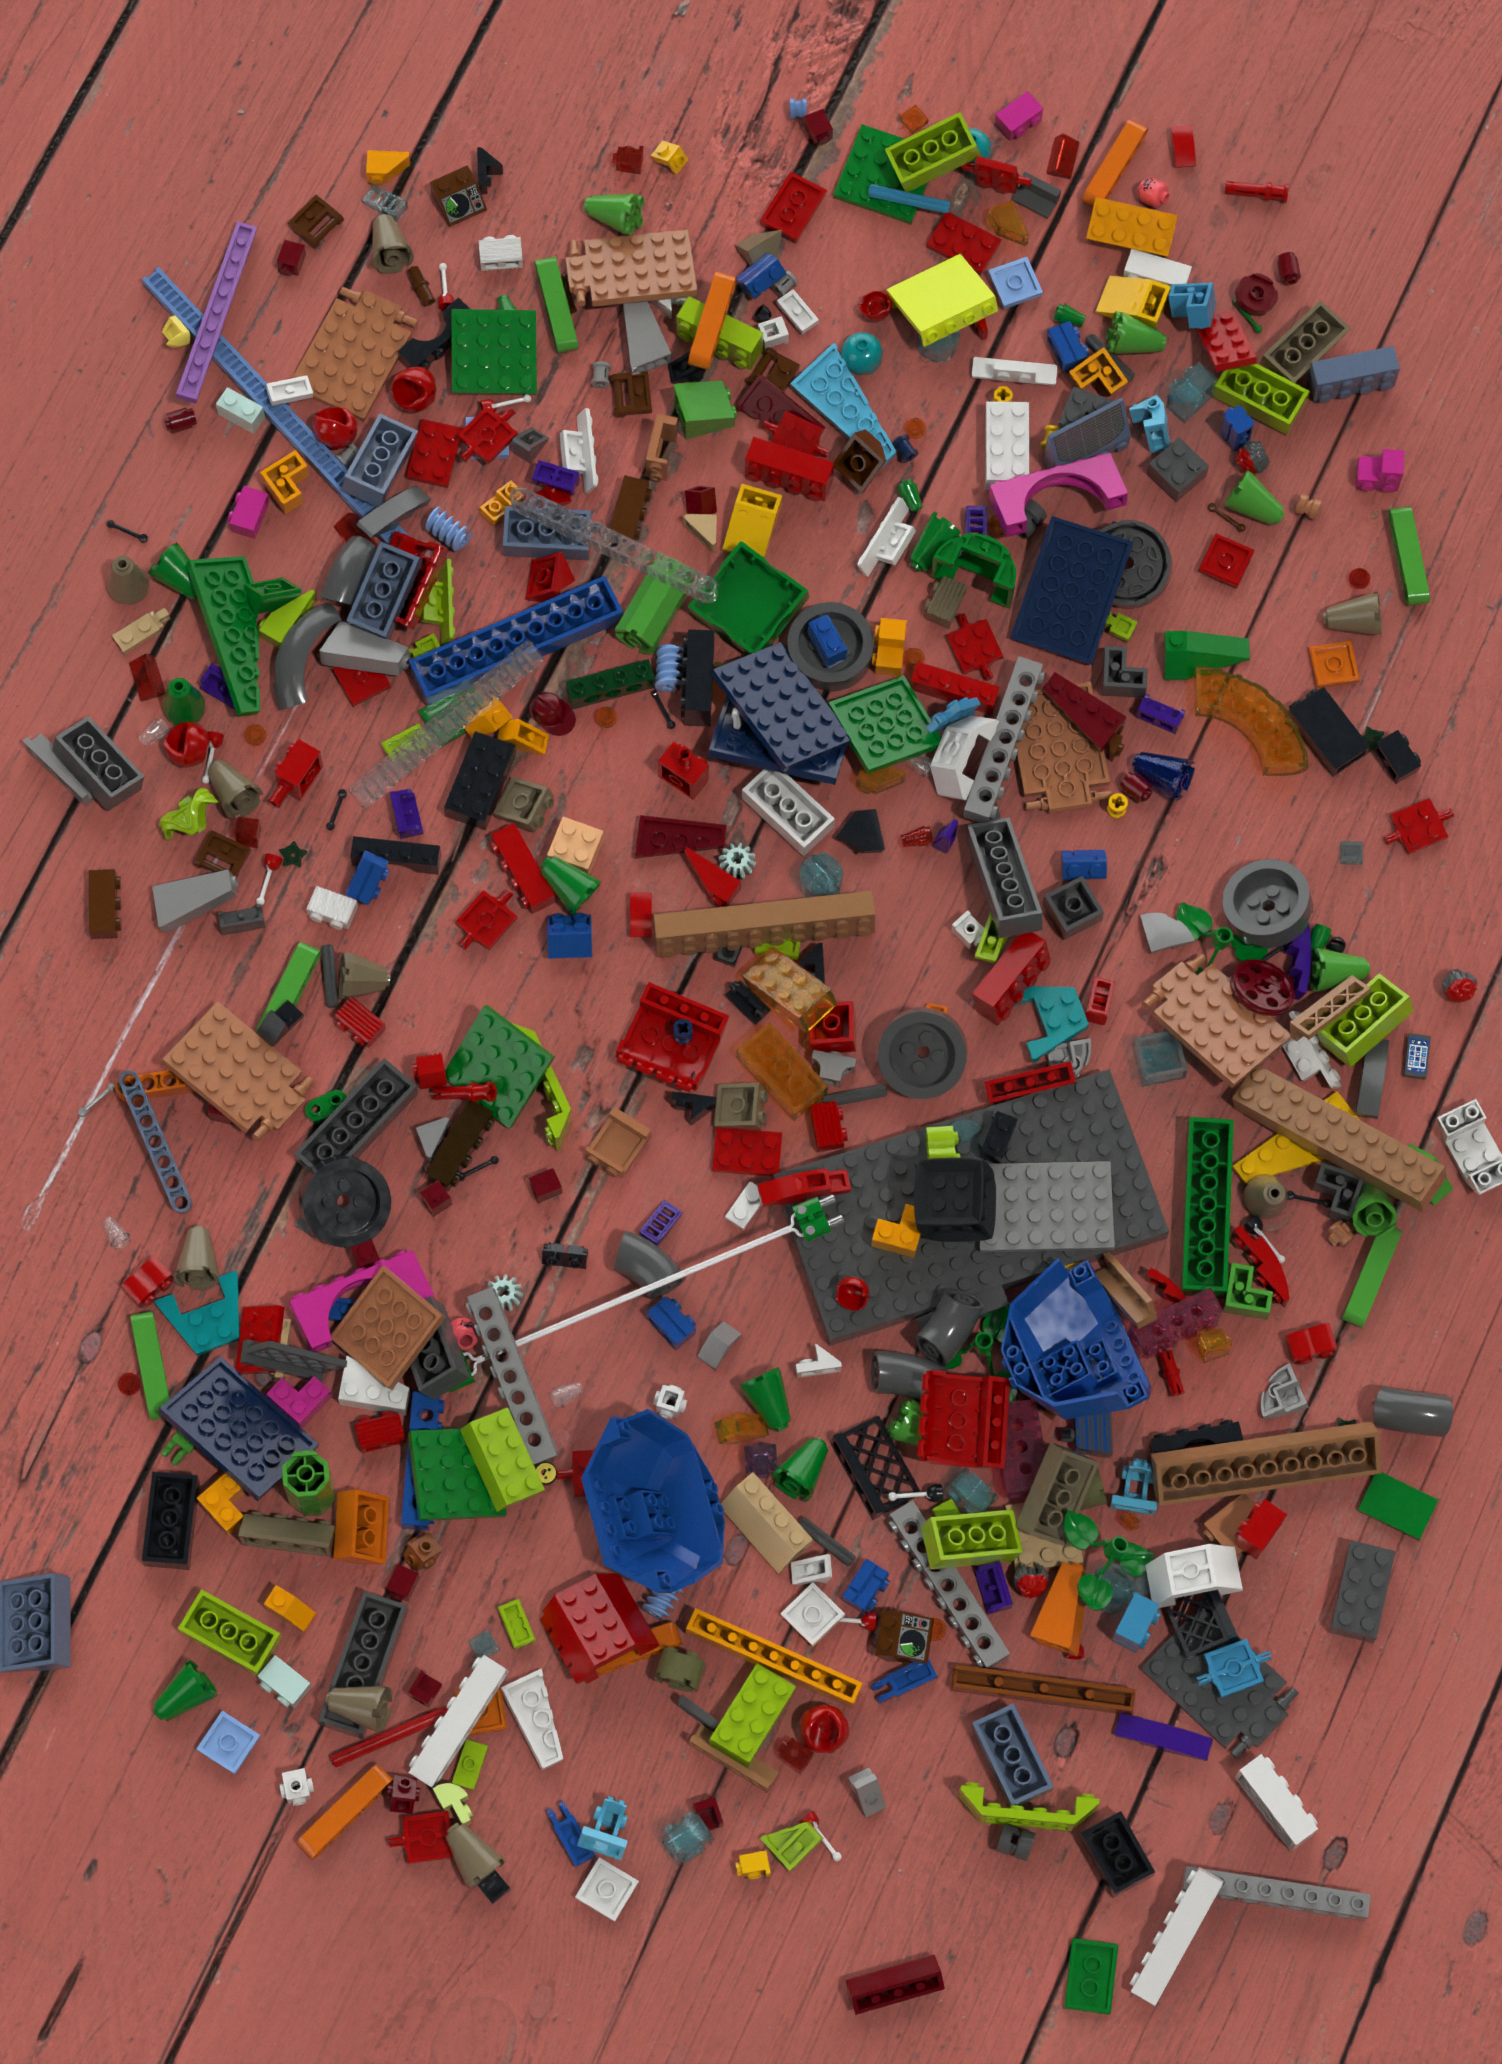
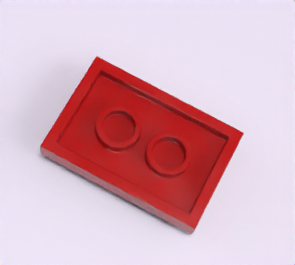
M790 171L762 216L760 225L772 231L782 230V236L797 243L826 196L827 190Z
M948 212L944 214L929 238L926 248L948 259L961 254L973 270L981 276L1000 246L1002 239Z
M422 419L406 478L448 488L461 443L457 434L463 428Z
M716 1127L712 1172L773 1177L774 1174L779 1173L782 1132Z
M281 1305L243 1307L235 1370L241 1375L277 1373L243 1364L240 1361L244 1340H252L259 1343L266 1341L280 1343L285 1307Z

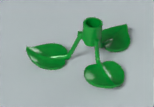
M1184 902L1178 908L1176 920L1181 921L1189 929L1194 940H1197L1200 935L1203 938L1213 936L1212 945L1215 947V950L1206 968L1211 963L1213 964L1218 951L1226 949L1229 944L1232 949H1235V956L1241 962L1251 959L1261 960L1271 949L1254 944L1248 945L1233 935L1232 931L1227 927H1219L1217 930L1214 929L1212 932H1209L1212 928V918L1209 913ZM1198 967V971H1196L1195 974L1198 975L1204 969L1202 967Z
M1010 1306L990 1313L983 1322L984 1332L977 1334L975 1342H971L966 1349L962 1350L961 1348L945 1367L947 1369H954L960 1366L962 1363L961 1354H966L972 1348H975L977 1353L987 1356L991 1376L1009 1378L1011 1374L1006 1370L999 1371L995 1375L990 1352L992 1351L995 1338L998 1342H1003ZM1011 1383L1008 1408L1013 1405L1017 1396V1390L1013 1388Z
M1071 1510L1066 1512L1063 1523L1064 1533L1068 1542L1073 1547L1085 1550L1089 1544L1092 1547L1104 1545V1555L1108 1559L1106 1564L1100 1570L1097 1577L1092 1574H1085L1079 1579L1077 1584V1590L1083 1602L1093 1611H1099L1109 1604L1113 1594L1111 1584L1101 1579L1110 1564L1116 1560L1119 1562L1120 1570L1129 1577H1139L1146 1571L1145 1565L1154 1559L1155 1554L1140 1545L1127 1542L1122 1536H1116L1111 1541L1105 1539L1104 1541L1094 1542L1099 1536L1096 1523L1083 1514L1075 1513Z

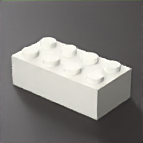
M986 402L985 490H989V486L997 481H1006L1016 476L1029 474V402Z
M764 769L742 789V799L803 856L834 828L835 818L787 774Z
M1261 1754L1240 1769L1235 1779L1290 1852H1292L1318 1830L1316 1825L1318 1823L1311 1813L1307 1814L1304 1811L1301 1799L1296 1794L1292 1795L1288 1790L1289 1784L1283 1776L1278 1777L1273 1770L1275 1766L1268 1757L1264 1758Z

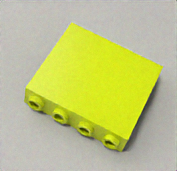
M961 254L886 289L887 295L892 301V308H899L920 334L924 347L998 311L995 295Z

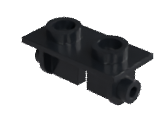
M741 980L738 983L736 981L733 982L729 987L730 990L725 994L755 1025L771 1011Z
M550 1242L544 1244L542 1264L586 1269L588 1249H584V1246L569 1245L568 1251H564V1244Z

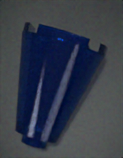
M1141 752L1134 757L1132 762L1134 772L1176 801L1182 799L1183 795L1180 794L1183 789L1188 790L1195 772V768L1191 767L1192 764H1195L1194 761L1161 754Z

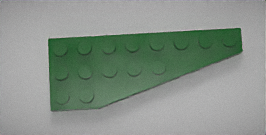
M246 557L189 560L186 563V567L237 716L257 715L260 712V688H258V677L260 674L257 666V660L259 659L258 614L254 615L244 589V584L254 583Z

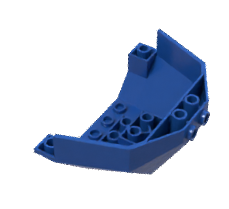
M1057 1258L1010 1304L1001 1347L1004 1359L1001 1361L1007 1372L1010 1371L1009 1381L1014 1389L1018 1388L1023 1394L1064 1420L1130 1409L1149 1399L1152 1386L1122 1318L1088 1260L1068 1270L1061 1260Z
M650 1409L627 1418H610L581 1477L604 1565L656 1593H672L698 1582L723 1564L725 1519L723 1515L724 1509L718 1497L717 1484L714 1482L711 1473L688 1434Z

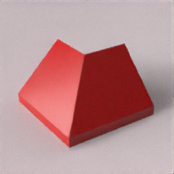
M557 552L531 561L526 600L543 603L559 596L561 589L575 581L563 553Z

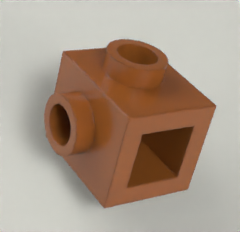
M429 1532L421 1538L414 1537L406 1544L407 1549L403 1556L407 1564L418 1572L423 1568L425 1570L431 1568L436 1563L443 1548Z

